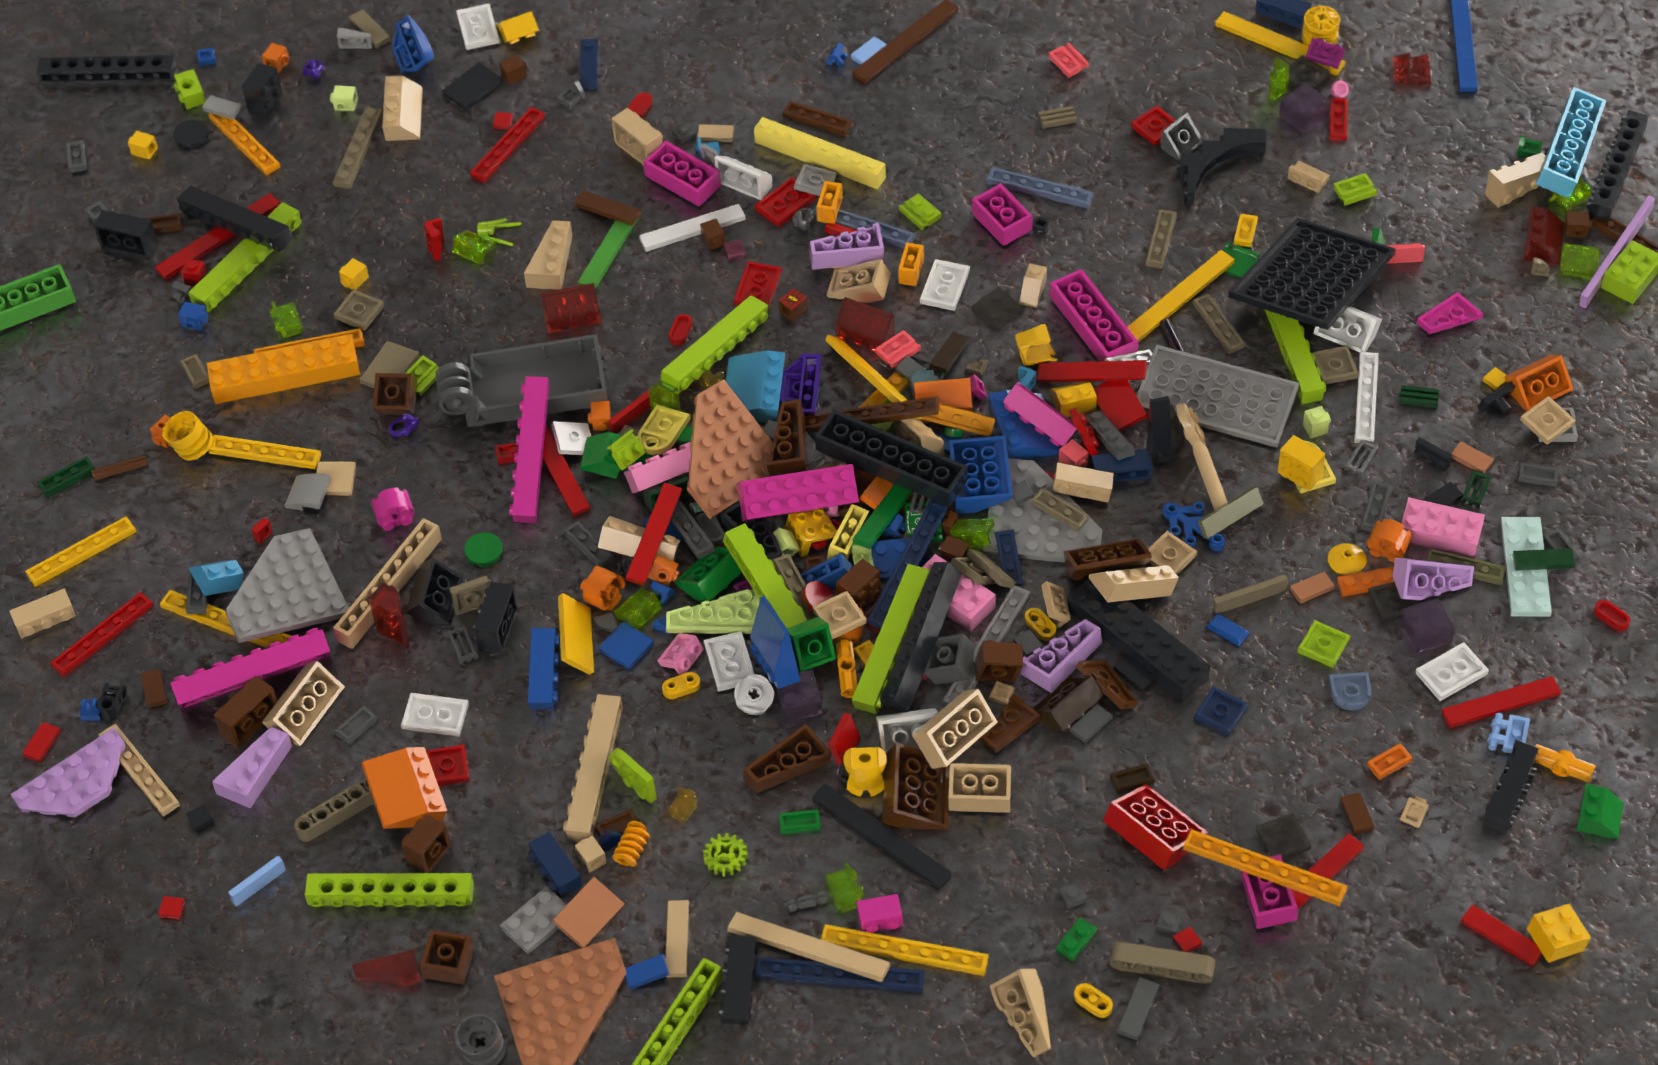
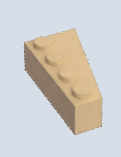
M1539 153L1525 158L1522 163L1516 161L1510 167L1504 165L1498 171L1495 169L1489 170L1485 196L1499 208L1509 204L1518 197H1522L1528 191L1538 188L1539 186L1536 185L1546 155Z
M552 221L524 272L526 288L562 290L572 240L570 221Z
M609 516L602 526L597 548L634 557L645 528ZM664 535L657 555L675 562L680 540L670 535Z

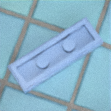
M276 856L231 889L228 893L232 903L237 907L285 872L283 860Z

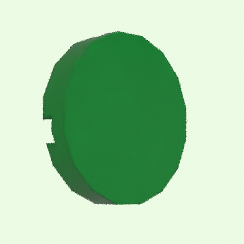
M487 532L478 533L470 537L464 548L467 560L479 567L493 565L498 562L503 553L502 542L498 536Z

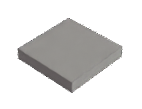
M804 164L794 184V189L820 196L824 181L835 182L838 172Z

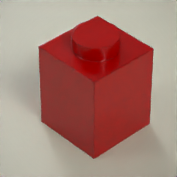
M186 260L181 271L185 285L194 287L207 275L204 261Z

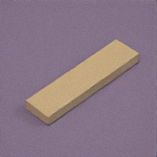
M668 900L666 963L670 975L666 976V978L687 977L689 900Z

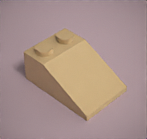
M881 259L834 269L827 296L829 298L864 303L883 300L891 273Z

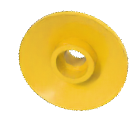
M1349 543L1334 546L1329 551L1327 558L1330 568L1343 576L1362 572L1367 563L1364 551L1358 546Z

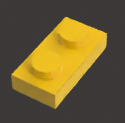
M1240 214L1233 245L1252 247L1258 216Z

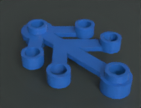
M1196 502L1193 506L1183 507L1176 503L1165 504L1162 508V514L1165 519L1169 520V532L1177 538L1180 537L1181 528L1177 526V520H1179L1184 526V542L1194 548L1196 546V538L1193 536L1192 530L1203 536L1198 520L1205 516L1187 517L1184 514H1203L1205 510L1204 503ZM1217 533L1207 539L1210 541V548L1214 551H1221L1225 546V538L1221 534Z

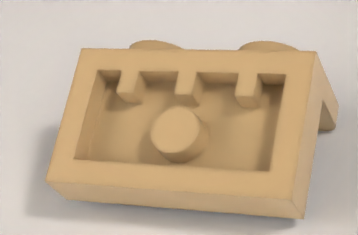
M1298 161L1295 166L1291 165L1288 171L1289 180L1318 193L1330 178L1329 174L1301 161Z
M1046 581L1041 587L1048 617L1053 619L1056 628L1059 629L1071 619L1064 589Z

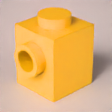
M136 131L128 140L131 154L149 160L158 149L155 137L148 133Z
M354 258L339 271L342 285L352 290L358 289L369 278L367 266Z

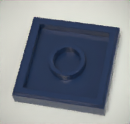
M1213 686L1195 712L1193 719L1229 736L1247 710L1248 703Z

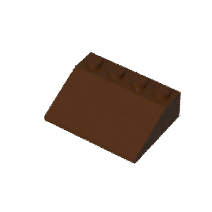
M1139 538L1064 551L1066 574L1074 580L1082 579L1089 574L1128 568L1138 569L1141 566H1146L1152 558V554Z
M896 742L885 753L887 759L884 773L882 823L902 829L947 830L950 764L947 767L932 769L920 749Z

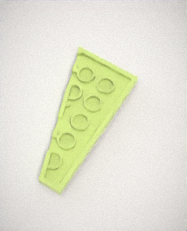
M747 589L719 597V599L714 601H704L700 605L686 606L666 612V633L731 634L742 631V634H751L760 599L754 590Z

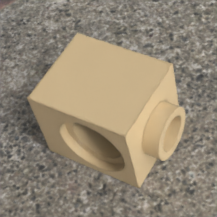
M593 835L580 840L575 845L576 855L588 873L607 863L605 852Z

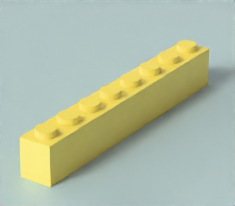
M764 117L754 127L755 143L817 167L838 172V175L877 190L886 178L885 163Z

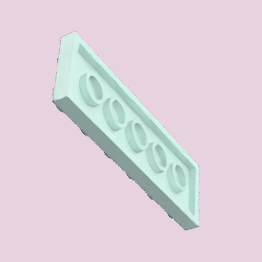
M1501 517L1511 616L1550 617L1552 611L1547 569L1515 571L1512 556L1513 551L1544 550L1541 518Z

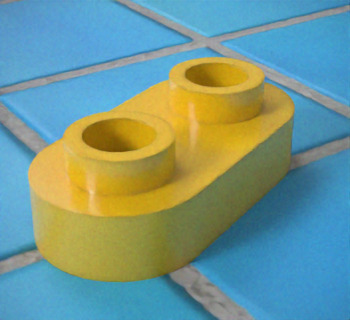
M1030 608L1025 612L1026 625L1039 639L1050 641L1055 638L1056 625L1041 609Z
M688 672L667 679L662 684L663 695L668 699H676L694 693L701 686L700 677L694 672Z
M1087 983L1079 984L1075 988L1074 999L1077 1004L1099 1018L1108 1017L1112 1013L1113 1002L1101 991ZM1087 995L1088 998H1082L1081 996Z

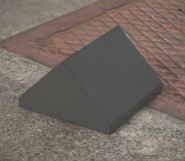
M1187 112L1161 131L1160 149L1177 160L1181 159V153H1191L1202 144L1203 140Z

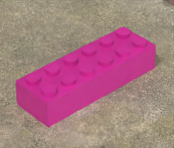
M1082 269L1050 282V298L1099 361H1104L1108 357L1138 352L1139 341Z
M853 464L758 478L737 483L743 521L859 502Z

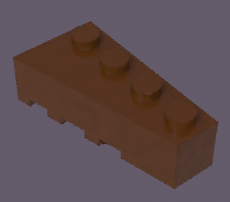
M801 400L782 402L777 420V429L774 432L773 445L770 449V458L767 461L770 477L808 471L805 417Z
M805 724L744 768L743 780L757 794L831 763L832 752Z

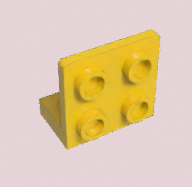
M824 509L789 514L784 528L793 532L800 549L798 551L800 557L808 556L811 543L834 538L837 533L836 528Z

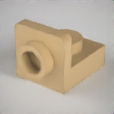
M1417 796L1414 799L1409 797L1400 821L1420 829L1425 814L1429 810V805L1426 804L1427 801Z

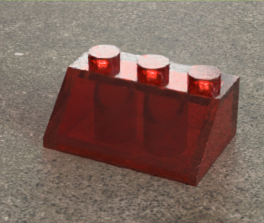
M1530 206L1523 261L1533 262L1534 258H1538L1547 264L1560 265L1564 222L1549 208Z
M594 283L540 293L548 333L601 323Z
M844 297L835 323L836 336L868 347L875 351L876 347L895 336L894 315Z
M383 582L368 598L377 632L408 649L410 647L408 629L399 590L395 586H389Z

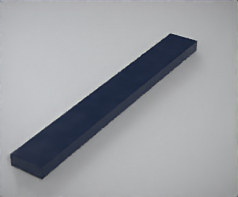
M932 500L929 501L868 618V624L881 629L907 565L919 566L948 507Z
M757 957L755 979L923 993L924 970L889 968L883 981L879 982L822 962Z

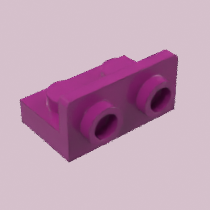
M1312 38L1305 59L1339 69L1345 54V48L1339 44L1327 43L1320 38Z

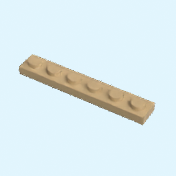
M116 724L99 734L100 737L112 728L116 729L126 744L124 752L121 753L119 759L120 764L162 816L180 806L178 800Z

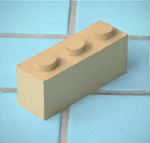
M1057 463L1052 492L1109 502L1114 473Z
M65 589L9 611L21 638L76 616Z

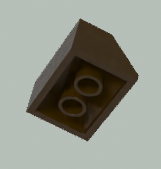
M1070 675L1032 709L1040 714V721L1049 729L1064 732L1071 728V724L1075 720L1082 718L1086 710L1097 705L1099 699L1104 694L1092 676Z

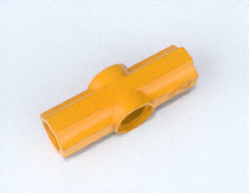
M845 639L836 643L841 696L852 698L857 688L856 664L853 642Z
M1538 744L1535 746L1539 748L1535 763L1550 768L1555 775L1560 777L1570 775L1586 782L1591 781L1596 765L1575 758L1574 754L1567 750H1559L1557 752Z

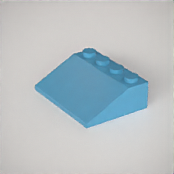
M766 350L729 357L726 382L757 422L767 423L768 420L775 421L777 419L785 352Z

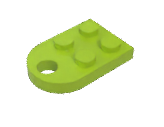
M615 748L609 753V760L616 772L623 778L624 783L629 788L633 787L641 799H646L652 804L657 799L653 777L623 750Z

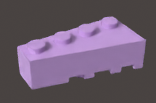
M879 222L872 224V227L869 228L860 227L855 232H842L837 237L828 236L810 241L812 270L846 267L879 259L884 260V245Z
M270 727L212 781L216 794L251 808L292 748L289 734Z

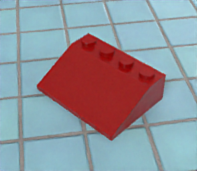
M1147 784L1112 801L1103 819L1111 829L1119 833L1127 842L1134 845L1142 854L1149 857L1157 866L1164 870L1176 864L1189 852L1183 850V845L1191 829L1206 835L1208 833Z

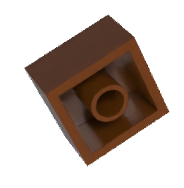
M376 373L372 409L378 415H402L404 413L414 415L417 379L412 374Z
M862 558L836 582L837 595L848 591L857 606L864 612L867 606L872 601L877 600L881 594L880 571Z
M994 640L983 641L975 658V680L1014 684L1023 666L1022 644H1016L1015 642L1002 643Z
M425 814L422 819L416 822L414 829L404 836L401 843L407 865L421 873H429L451 847L446 825L428 814Z
M431 930L420 963L423 978L464 985L474 951L472 937Z

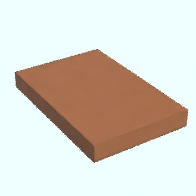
M593 877L553 919L552 923L580 948H584L624 906V903Z

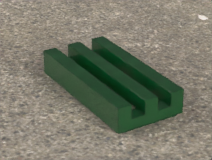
M1401 385L1400 404L1438 407L1439 389Z
M1473 470L1461 503L1469 502L1470 506L1475 504L1477 508H1480L1491 476ZM1475 476H1477L1479 478L1472 493V496L1468 497ZM1484 478L1486 479V481L1477 500L1475 498L1481 485V482Z

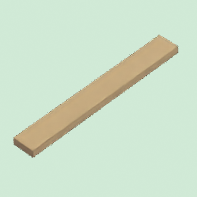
M736 912L728 925V932L740 936L755 937L758 942L879 982L883 981L890 968V962Z

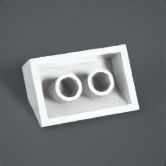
M727 156L715 157V169L720 171L721 184L759 200H762L773 187L771 174Z
M1349 306L1328 330L1316 326L1313 334L1342 346H1348V348L1357 352H1366L1377 334L1382 319Z
M930 708L876 716L881 749L886 753L896 742L920 749L912 735L938 713L937 710Z

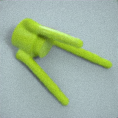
M506 218L478 223L477 233L479 237H483V241L513 246L514 244L511 242L493 238L490 235L494 234V228L521 226L522 223L498 224L506 222Z

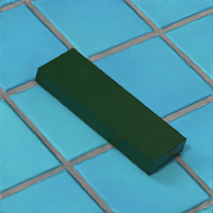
M86 456L38 481L37 485L44 496L48 498L92 475V470L95 467Z
M1572 548L1513 551L1512 554L1515 571L1574 568L1575 566Z

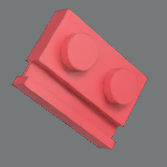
M1070 43L1049 52L1048 58L1068 78L1081 72L1085 67L1086 69L1089 68V62Z
M903 330L876 347L875 353L893 369L906 356L910 358L919 352L921 345L917 344Z

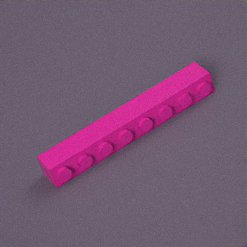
M526 376L525 383L521 385V394H524V398L520 400L519 410L522 411V417H518L520 434L516 436V446H519V449L514 455L517 469H513L515 487H511V498H514L513 504L509 506V515H512L513 522L536 523L549 380L548 377Z

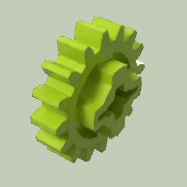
M728 833L725 834V837L717 834L718 839L716 840L711 837V844L706 843V850H703L705 865L708 864V870L714 869L715 875L722 872L723 876L726 875V872L734 875L733 870L735 869L740 872V865L745 866L746 859H748L747 846L743 845V839L737 840L735 834L730 838Z

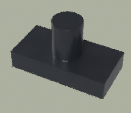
M1510 381L1483 398L1478 405V409L1484 412L1496 405L1503 414L1511 410L1512 406L1505 398L1511 395L1516 386Z

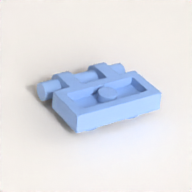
M1496 713L1491 722L1492 731L1488 735V748L1496 750L1497 745L1502 744V752L1512 754L1515 740L1525 743L1530 719L1510 714L1508 721L1503 720V714ZM1500 730H1506V735L1499 734Z

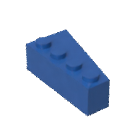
M531 628L528 690L530 709H554V703L558 702L556 684L559 682L557 667L560 662V635H557L555 628Z

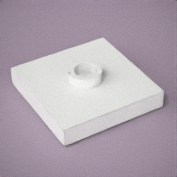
M553 421L551 427L559 454L583 455L586 438L591 436L588 423Z

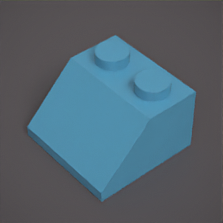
M223 560L189 567V571L204 596L239 590L244 575L236 560Z

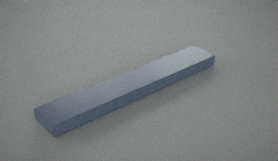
M992 167L987 178V184L997 186L1002 184L1006 189L1088 209L1093 198V192L994 167Z
M817 205L813 210L814 220H817ZM839 209L835 224L856 230L860 227L869 228L872 227V224L878 223V221ZM879 222L884 243L905 249L906 243H913L915 233Z

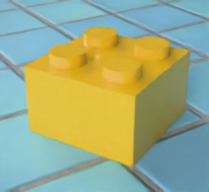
M1293 435L1280 449L1278 473L1284 478L1295 482L1299 487L1310 491L1323 475L1325 453Z
M1570 904L1533 915L1527 927L1528 932L1535 943H1537L1548 963L1583 952L1591 939Z

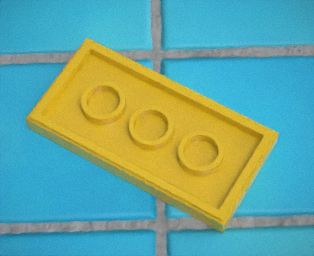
M562 593L558 596L561 661L590 675L594 672L591 608Z

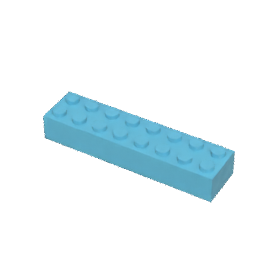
M1573 87L1564 105L1536 185L1570 198L1580 177L1606 100Z

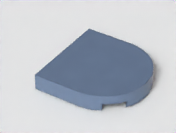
M1368 672L1328 675L1331 697L1336 705L1345 710H1359L1369 703L1372 689Z

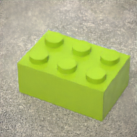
M1631 240L1604 273L1601 288L1634 304L1658 274V253Z

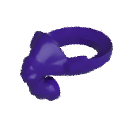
M310 59L304 64L302 70L304 76L319 79L321 71L325 70V66L320 60Z
M404 413L402 417L395 419L390 424L389 433L393 437L408 436L410 432L417 429L419 419ZM405 421V426L401 430L393 431V427L397 422Z

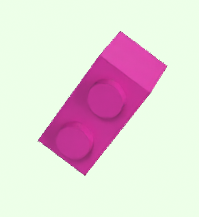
M898 894L857 901V913L861 931L874 933L882 929H895L903 926Z

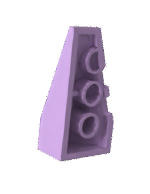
M1395 557L1393 579L1401 599L1423 600L1426 597L1437 596L1444 592L1472 586L1474 566Z

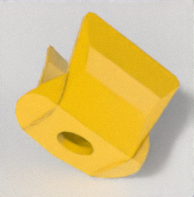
M1045 324L1015 335L1024 366L1047 361L1057 362V358L1051 357L1055 356L1056 353L1049 343L1051 339Z
M850 748L845 752L843 761L845 769L849 773L847 790L850 793L861 797L863 791L867 790L873 797L884 790L882 772L887 758L881 748Z

